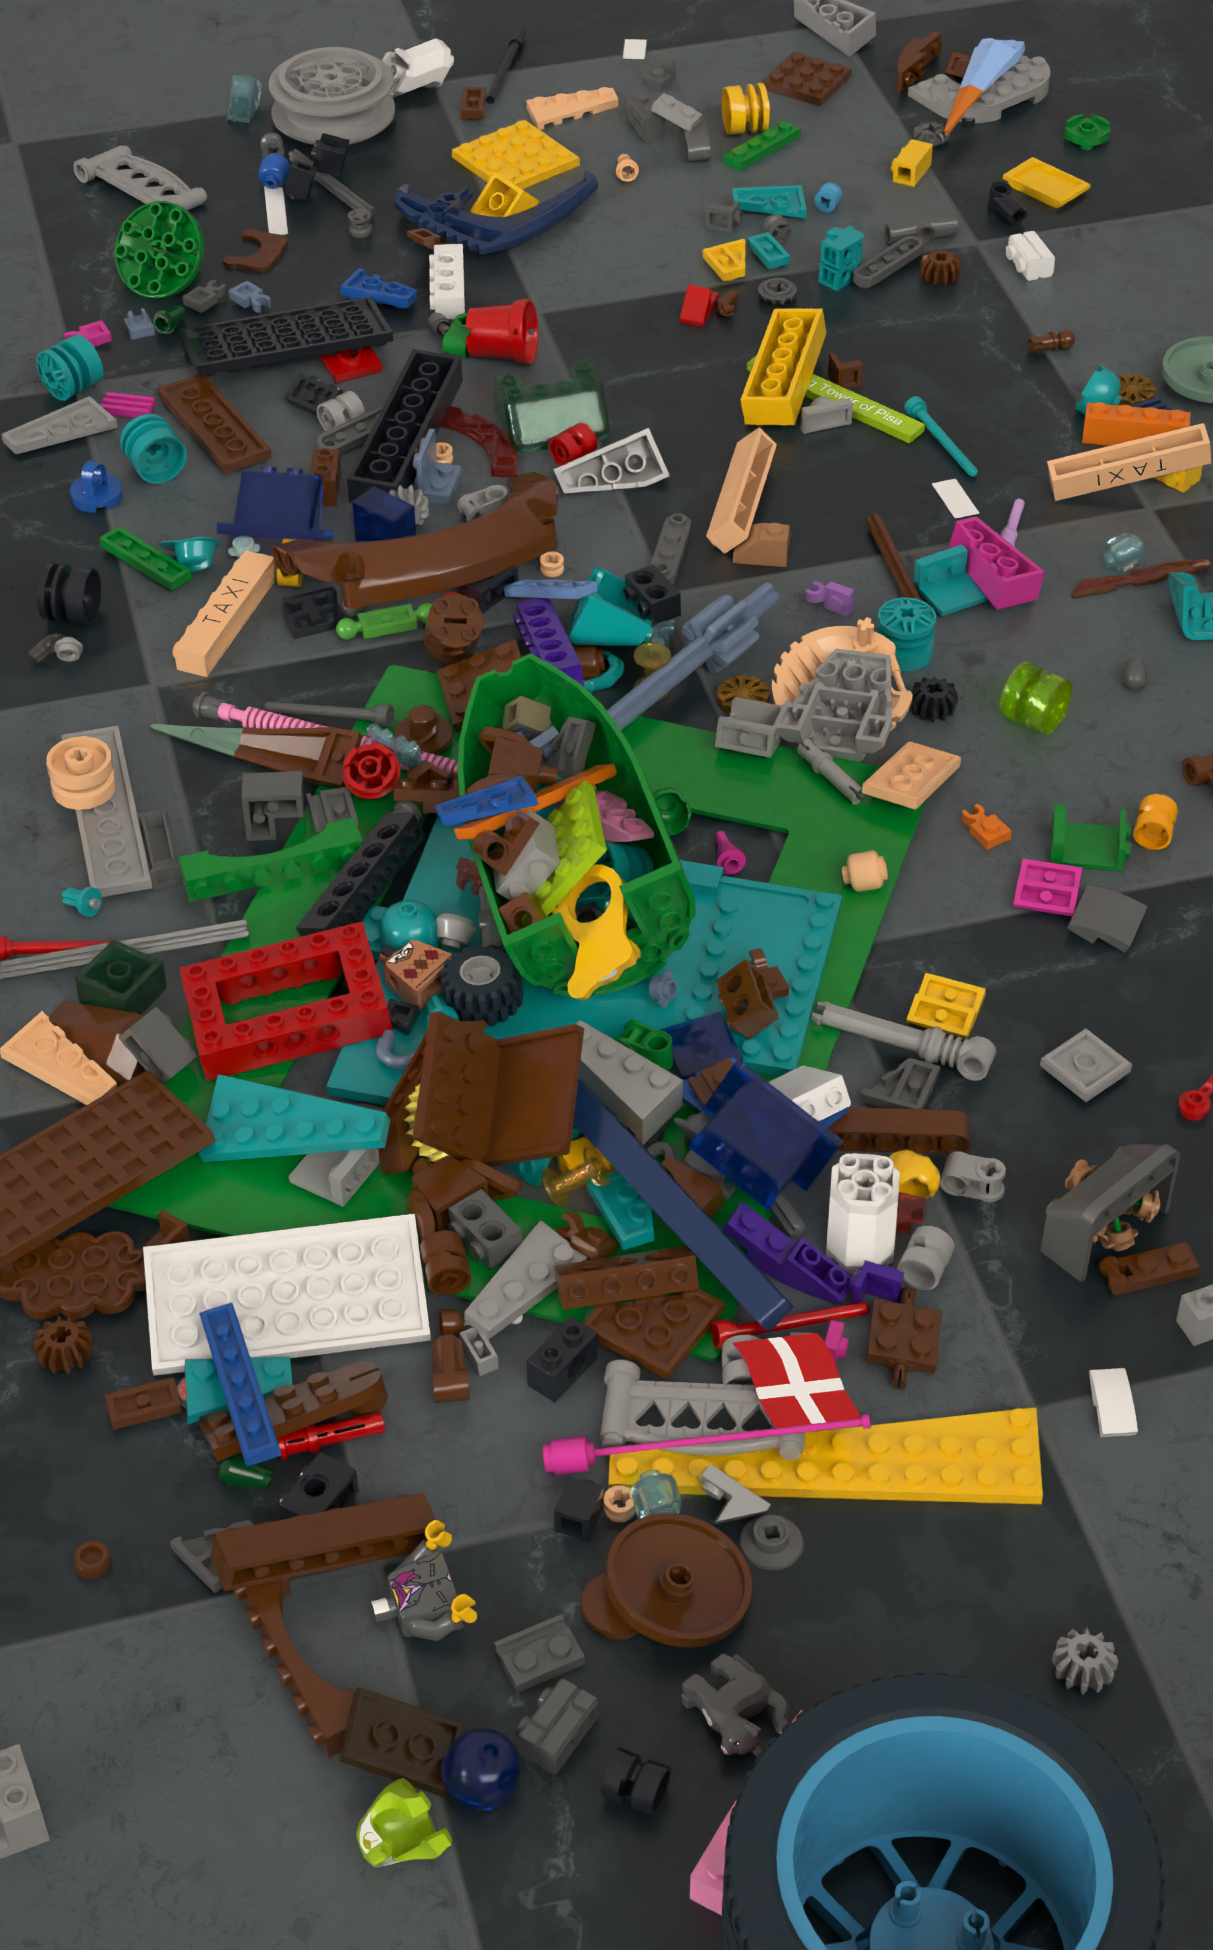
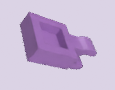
M813 581L811 590H805V600L810 603L824 602V609L849 617L853 612L855 590L831 581L826 586L820 582Z

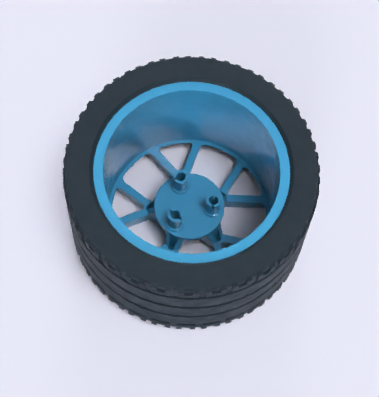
M914 1673V1675L905 1676L904 1674L894 1675V1678L884 1680L877 1678L867 1684L859 1683L853 1685L852 1689L845 1692H835L828 1700L821 1699L816 1702L815 1707L811 1710L802 1711L797 1715L794 1723L788 1722L782 1728V1734L778 1738L773 1737L767 1743V1751L760 1752L756 1758L754 1768L748 1770L744 1778V1786L740 1787L737 1793V1801L732 1808L730 1825L727 1829L720 1950H1042L1006 1942L1041 1900L1044 1901L1057 1925L1064 1950H1156L1165 1905V1872L1161 1870L1163 1864L1162 1852L1158 1851L1157 1848L1158 1836L1156 1830L1150 1827L1152 1822L1151 1816L1148 1811L1142 1808V1797L1137 1790L1132 1789V1780L1127 1774L1121 1772L1117 1760L1112 1755H1108L1104 1751L1105 1747L1099 1741H1094L1087 1734V1730L1081 1725H1075L1071 1722V1718L1064 1713L1060 1714L1050 1708L1051 1705L1043 1701L1039 1702L1027 1693L1021 1694L1011 1690L1009 1686L1003 1684L999 1686L984 1679H981V1681L970 1679L964 1675H958L957 1677L948 1676L946 1673H938V1675ZM903 1837H934L948 1839L951 1842V1846L927 1887L919 1885L891 1843L893 1839ZM869 1847L896 1886L895 1896L882 1906L873 1922L864 1929L823 1888L822 1878L835 1865L839 1866L842 1864L846 1857L860 1849ZM970 1847L978 1848L999 1859L998 1864L1003 1867L1008 1865L1021 1875L1026 1882V1889L991 1929L989 1927V1917L984 1911L977 1909L962 1896L945 1890L965 1852ZM805 1901L844 1940L843 1942L823 1944L804 1912L803 1905Z

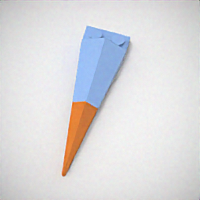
M987 38L982 39L979 45L974 48L944 129L945 136L949 135L974 102L1001 75L1019 62L1025 51L1024 42Z

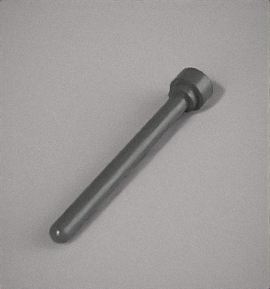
M266 702L263 705L265 711L277 714L372 720V723L377 724L378 727H391L394 722V708L390 704H379L374 706L373 709Z

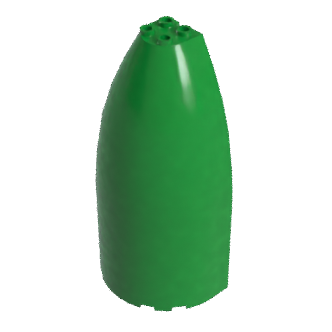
M530 653L512 661L511 668L506 672H499L494 669L476 677L466 708L459 740L457 772L460 797L466 795L467 789L472 784L488 777L492 755L481 745L478 734L484 727L502 729L505 705L516 698L523 696L551 707V727L554 726L559 734L569 716L596 723L593 740L590 743L583 771L596 765L614 764L617 771L616 776L596 784L597 791L607 790L627 802L626 809H633L636 812L635 818L642 819L654 831L653 838L616 842L618 844L640 846L647 851L652 860L654 871L619 886L638 925L626 931V934L640 949L641 957L637 959L635 965L625 969L618 980L600 986L592 993L593 996L609 994L633 986L652 976L667 964L665 959L674 950H681L690 935L689 927L692 918H695L696 915L695 898L648 780L624 734L604 706L580 683L555 666ZM468 839L503 946L514 966L534 986L538 987L541 985L552 989L553 994L570 996L567 985L574 974L579 947L561 913L553 915L551 912L547 918L511 933L498 909L510 900L496 892L493 868L475 855L473 851L474 839ZM490 844L487 849V855L496 847L495 844Z

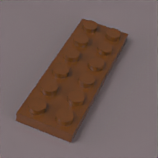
M194 375L157 388L159 398L225 474L272 458L271 448L207 377Z

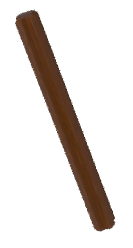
M878 514L868 517L866 523L902 597L916 598L922 601L882 518Z

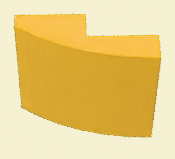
M925 973L919 993L915 994L906 1023L931 1029L938 1026L941 1027L944 1033L967 1039L981 1009L986 989Z

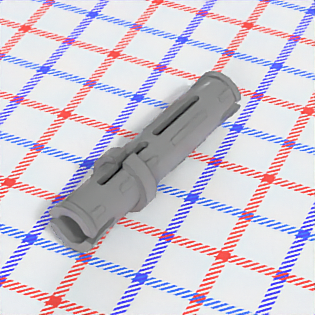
M810 739L803 741L808 747L807 749L801 744L798 746L797 753L812 765L813 771L816 774H822L852 804L861 802L856 797V794L862 799L865 798L866 794L862 793V787L833 762V757L829 753L822 752Z

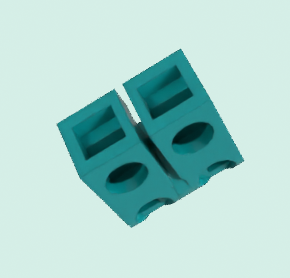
M850 225L844 229L833 227L828 230L826 239L821 242V263L818 283L839 291L853 281L854 269L860 266L862 261V240L864 239V234L861 231L855 230V227Z

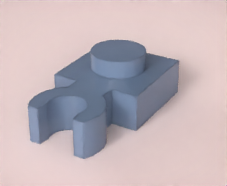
M245 281L228 290L229 299L244 308L252 306L255 312L261 313V305L268 308L271 307L270 297L263 295V290L249 281Z

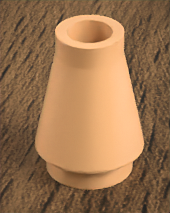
M620 155L616 167L617 177L626 182L634 180L639 173L638 165L629 155Z

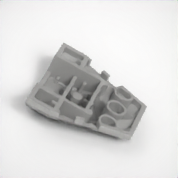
M836 648L815 670L816 677L808 685L803 683L798 688L799 695L791 703V701L787 700L782 705L773 725L777 727L776 734L786 741L796 742L798 746L801 744L805 749L808 747L803 741L810 739L822 752H827L832 757L856 762L862 761L867 753L873 754L884 747L892 728L890 655Z

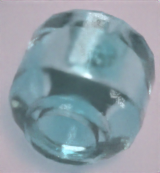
M1123 532L1105 543V554L1102 555V558L1109 569L1114 568L1119 572H1125L1142 561L1144 546L1137 535Z
M649 1470L641 1474L640 1480L636 1481L631 1488V1496L637 1517L640 1519L648 1515L660 1513L679 1514L682 1509V1499L675 1478L670 1474L660 1473L659 1470Z

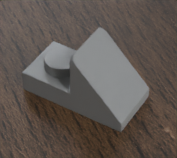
M711 1464L704 1468L697 1479L704 1484L702 1490L709 1496L720 1500L722 1497L727 1500L714 1520L713 1525L761 1515L771 1505Z

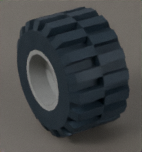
M482 944L475 945L474 948H469L468 946L463 948L461 953L455 952L451 955L452 959L444 963V969L441 971V982L446 1006L452 1007L456 1011L459 1021L484 1020L491 1027L495 1026L496 1022L500 1021L503 1023L507 1021L508 1016H514L517 1013V1008L521 1007L523 998L521 974L504 948L496 949L495 945L490 944L487 947H483Z

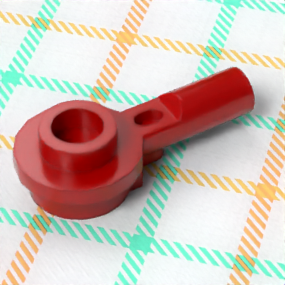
M1213 1074L1198 1091L1190 1090L1180 1095L1178 1107L1185 1118L1200 1120L1209 1112L1211 1108L1209 1097L1213 1094Z

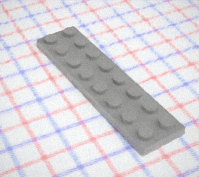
M118 725L61 735L62 741L80 736L97 738L107 744L112 755L116 779V790L112 797L100 806L91 809L75 810L90 887L97 888L101 892L102 897L151 889L152 882Z

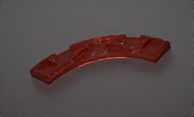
M450 406L440 428L456 431L477 442L490 458L492 464L491 477H516L518 475L517 453L506 433L490 420L476 413L470 415L463 413L461 408Z

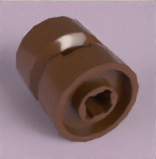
M444 1230L432 1233L422 1240L420 1253L429 1289L433 1293L443 1296L454 1295L466 1289L471 1283L472 1277L462 1237L454 1231Z

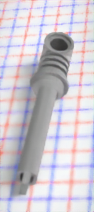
M830 1002L817 1003L816 1009L824 1011L823 1015L812 1012L811 1019L818 1025L823 1024L917 1052L919 1058L924 1059L927 1063H939L941 1060V1065L946 1066L947 1062L951 1068L957 1065L956 1069H958L959 1073L969 1080L977 1081L986 1077L996 1055L994 1044L984 1037L976 1036L969 1040L965 1039L962 1042L961 1037H957L954 1040L955 1036L951 1034L947 1038V1033H944L941 1027L935 1026L934 1029L928 1028L921 1031L830 1004Z

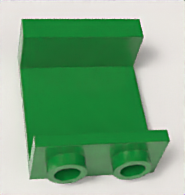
M1054 804L1050 863L1081 867L1083 869L1122 872L1124 860H1130L1131 842H1126V840H1130L1131 822H1126V809H1120L1118 826L1066 822L1067 805Z

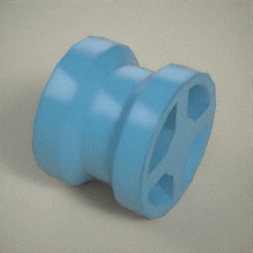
M825 183L814 197L815 206L822 212H832L842 198V191L834 183Z

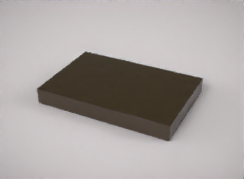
M358 1687L353 1695L338 1761L394 1781L405 1778L415 1788L447 1798L452 1792L465 1724Z

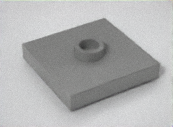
M1084 1029L1042 1057L1040 1066L1085 1102L1130 1073L1132 1064L1087 1029Z

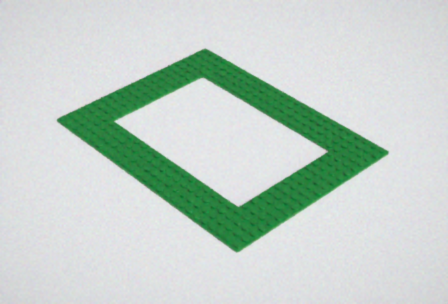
M398 665L388 666L364 708L373 709L374 706L379 704L392 705L394 708V722L392 726L378 727L377 724L372 723V720L358 719L351 731L360 732L362 736L396 744L395 729L402 720L409 717L410 710L419 705L430 706L440 717L448 721L452 728V742L447 749L441 752L440 756L458 760L461 731L456 732L453 726L438 674ZM638 716L621 732L626 737L639 761L652 793L658 789L675 788L685 795L691 813L788 834L769 883L842 895V905L813 1012L823 1015L824 1011L816 1009L819 1002H830V1004L850 1009L927 799L916 810L867 794L864 799L856 794V797L861 802L852 804L822 774H816L812 769V765L797 753V749L778 745L772 757L769 758L715 747L716 732ZM833 757V762L861 787L880 768V766ZM400 769V777L397 783H400L401 779H406L405 775L410 771ZM320 785L316 790L314 796L319 795V791H325L336 788ZM394 788L386 797L378 800H368L350 792L363 841L385 813L394 811L395 805L399 802L394 801ZM410 801L413 804H415L422 813V819L419 823L422 828L429 813H423V806L416 803L415 801ZM308 806L304 811V817L300 818L282 850L303 843L316 835ZM874 850L879 856H884L888 879L884 880L882 887L879 889L860 893L855 892L851 884L844 883L842 867L847 866L849 855ZM342 868L261 886L242 918L247 921L249 936L230 940L220 957L300 937L296 929L297 925ZM393 880L374 903V906H380ZM343 967L340 975L326 981V979L302 984L300 988L295 989V987L271 992V995L268 996L263 994L240 1000L241 1003L232 1005L225 1004L220 999L225 1023L228 1025L329 999L344 973ZM188 1011L177 1032L190 1041L193 1051L198 1056L163 1085L206 1125L217 1079L206 1080ZM811 1019L798 1068L807 1066L826 1071L841 1030L823 1024L818 1025ZM297 1058L228 1077L282 1088ZM694 1062L690 1073L709 1068L713 1065ZM754 1072L758 1075V1081L750 1090L780 1076ZM695 1073L689 1075L688 1078L694 1077ZM684 1102L672 1115L661 1141L670 1143L676 1149L677 1161H682L696 1145L695 1143L684 1141L685 1135L682 1129L674 1122L675 1118L686 1120L689 1116L698 1114ZM754 1132L748 1134L738 1133L735 1138L749 1136L757 1143ZM199 1152L106 1207L159 1220L158 1214L165 1210L186 1223L188 1228L223 1237L408 1215L407 1198L408 1192L412 1189L411 1179L414 1174L409 1169L404 1173L385 1176L381 1172L379 1163L345 1206L342 1207L289 1182V1175L307 1154L203 1162ZM759 1153V1159L782 1191L795 1155L764 1165L761 1153ZM663 1154L655 1158L660 1165L664 1161ZM729 1158L728 1161H732L739 1170L737 1173H731L729 1177H726L724 1184L730 1183L735 1186L736 1190L728 1201L723 1200V1207L712 1220L722 1229L734 1210L743 1202L770 1223L773 1215L772 1211L738 1161ZM518 1196L503 1200L492 1199L521 1229L522 1242L540 1220L555 1232H557L558 1228L565 1225L570 1228L569 1222L562 1218V1214L568 1211H575ZM652 1209L654 1241L626 1250H622L618 1243L615 1254L608 1257L685 1246L686 1244ZM575 1211L581 1216L586 1228L591 1226L601 1228L607 1232L608 1236L616 1240L603 1217ZM417 1232L420 1251L421 1237ZM726 1234L745 1254L747 1249ZM464 1244L472 1281L466 1289L452 1296L474 1301L505 1262L489 1270L481 1261L477 1262L473 1259L468 1247ZM420 1253L424 1288L429 1289ZM695 1255L699 1289L725 1302V1311L717 1321L727 1319L729 1322H732L740 1302ZM556 1289L524 1314L561 1324L571 1316L583 1323L598 1305L563 1310L558 1300ZM681 1291V1292H675V1293L662 1294V1295H663V1297H664V1296L682 1294V1291ZM634 1299L617 1301L615 1304L633 1302ZM709 1329L688 1356L716 1362L720 1358L722 1348H715L711 1338V1330Z

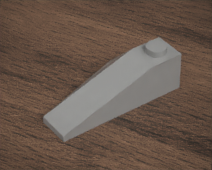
M649 428L553 470L564 494L647 487L670 476Z

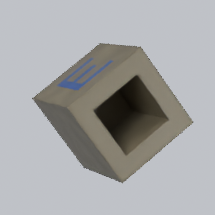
M520 696L505 705L502 729L514 733L521 731L530 742L551 727V707Z

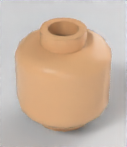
M874 850L849 855L847 866L842 867L844 883L851 884L852 889L858 893L879 889L882 887L884 880L888 879L884 856H879Z

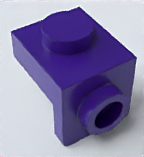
M865 1260L860 1273L855 1271L850 1281L849 1291L853 1292V1303L862 1302L865 1293L898 1303L902 1294L904 1272L890 1266H883Z

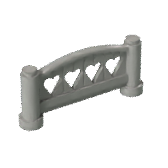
M120 145L89 159H79L73 165L74 173L80 182L87 183L94 180L95 176H98L145 204L155 201H168L188 211L202 205L207 200V194L203 188L195 187L190 189L179 177L169 170L148 160L133 156L130 148L126 145ZM121 165H128L129 168H133L117 170ZM136 173H142L146 178H133ZM150 182H158L159 185H163L147 187ZM166 190H172L177 194L162 196Z
M614 1360L606 1366L604 1382L607 1385L600 1431V1441L603 1448L623 1446L626 1442L644 1444L748 1432L743 1430L742 1426L757 1410L762 1411L772 1426L771 1429H774L773 1424L759 1402L754 1385L639 1380L640 1368L633 1362ZM652 1405L657 1407L665 1420V1424L660 1427H654L651 1424L647 1426L636 1424L637 1420ZM686 1407H691L701 1423L695 1429L688 1428L687 1426L675 1428L671 1424ZM722 1408L727 1410L736 1424V1427L732 1430H724L721 1427L712 1430L707 1427V1424ZM806 1432L658 1450L689 1455L720 1456L752 1453L774 1448L779 1450V1455L782 1458L796 1460L804 1451Z

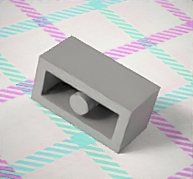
M475 1327L460 1332L463 1351L478 1376L499 1369L498 1355L484 1334Z

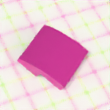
M1023 858L1013 907L1072 916L1076 907L1082 868Z

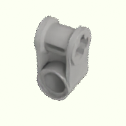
M491 485L486 489L466 494L459 499L457 509L459 513L466 516L467 522L471 521L473 517H481L505 503L509 499L508 490L502 485Z
M952 1152L947 1157L940 1179V1187L943 1191L953 1196H964L985 1202H995L1004 1195L1002 1180L1005 1177L1006 1167L1000 1160L994 1158H984L964 1152ZM991 1168H994V1173L991 1177ZM988 1184H990L989 1193L986 1192V1187L988 1186Z

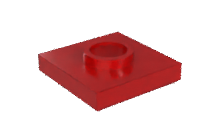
M364 346L357 351L341 350L334 355L318 354L335 383L383 371L381 361L370 346Z

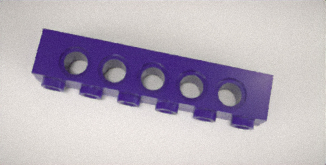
M536 598L517 602L518 613L513 614L516 629L519 630L521 640L524 641L526 652L555 666L584 687L581 663L550 598Z

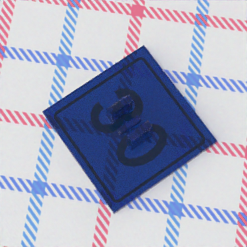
M720 1011L660 1029V1031H665L672 1038L673 1060L682 1079L693 1077L695 1073L709 1068L728 1057H733L739 1062L743 1061V1057Z

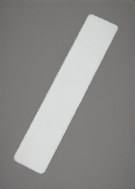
M264 186L269 233L286 235L288 234L283 187L270 189Z

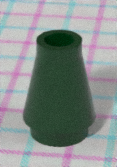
M176 305L172 308L158 311L153 319L154 328L161 334L172 333L180 321L185 318V309L180 305Z
M238 1453L223 1459L218 1480L226 1482V1486L268 1490L274 1469L260 1463L246 1467L243 1454Z

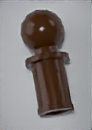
M1064 329L1057 336L1054 331H1050L1047 335L1029 336L1028 343L1038 344L1028 346V349L1031 353L1049 349L1056 351L1057 346L1062 349H1069L1075 343V335L1072 331Z

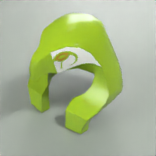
M405 1778L398 1779L384 1788L361 1818L357 1827L356 1837L362 1856L373 1867H383L408 1860L435 1859L447 1847L452 1845V1838L446 1827L436 1832L428 1812L431 1802L423 1791L418 1793Z

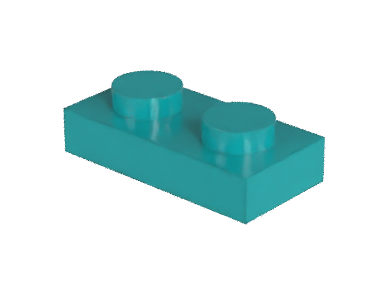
M769 232L747 237V246L768 270L790 264V255Z

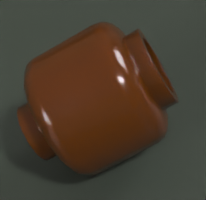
M586 645L573 647L581 663L583 680L587 681L596 678L606 671L602 649L598 650L596 646Z

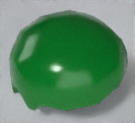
M675 788L658 789L653 795L669 835H677L686 829L691 819L689 803L685 795Z

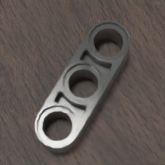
M703 115L701 121L690 132L679 126L687 162L710 160L711 146Z

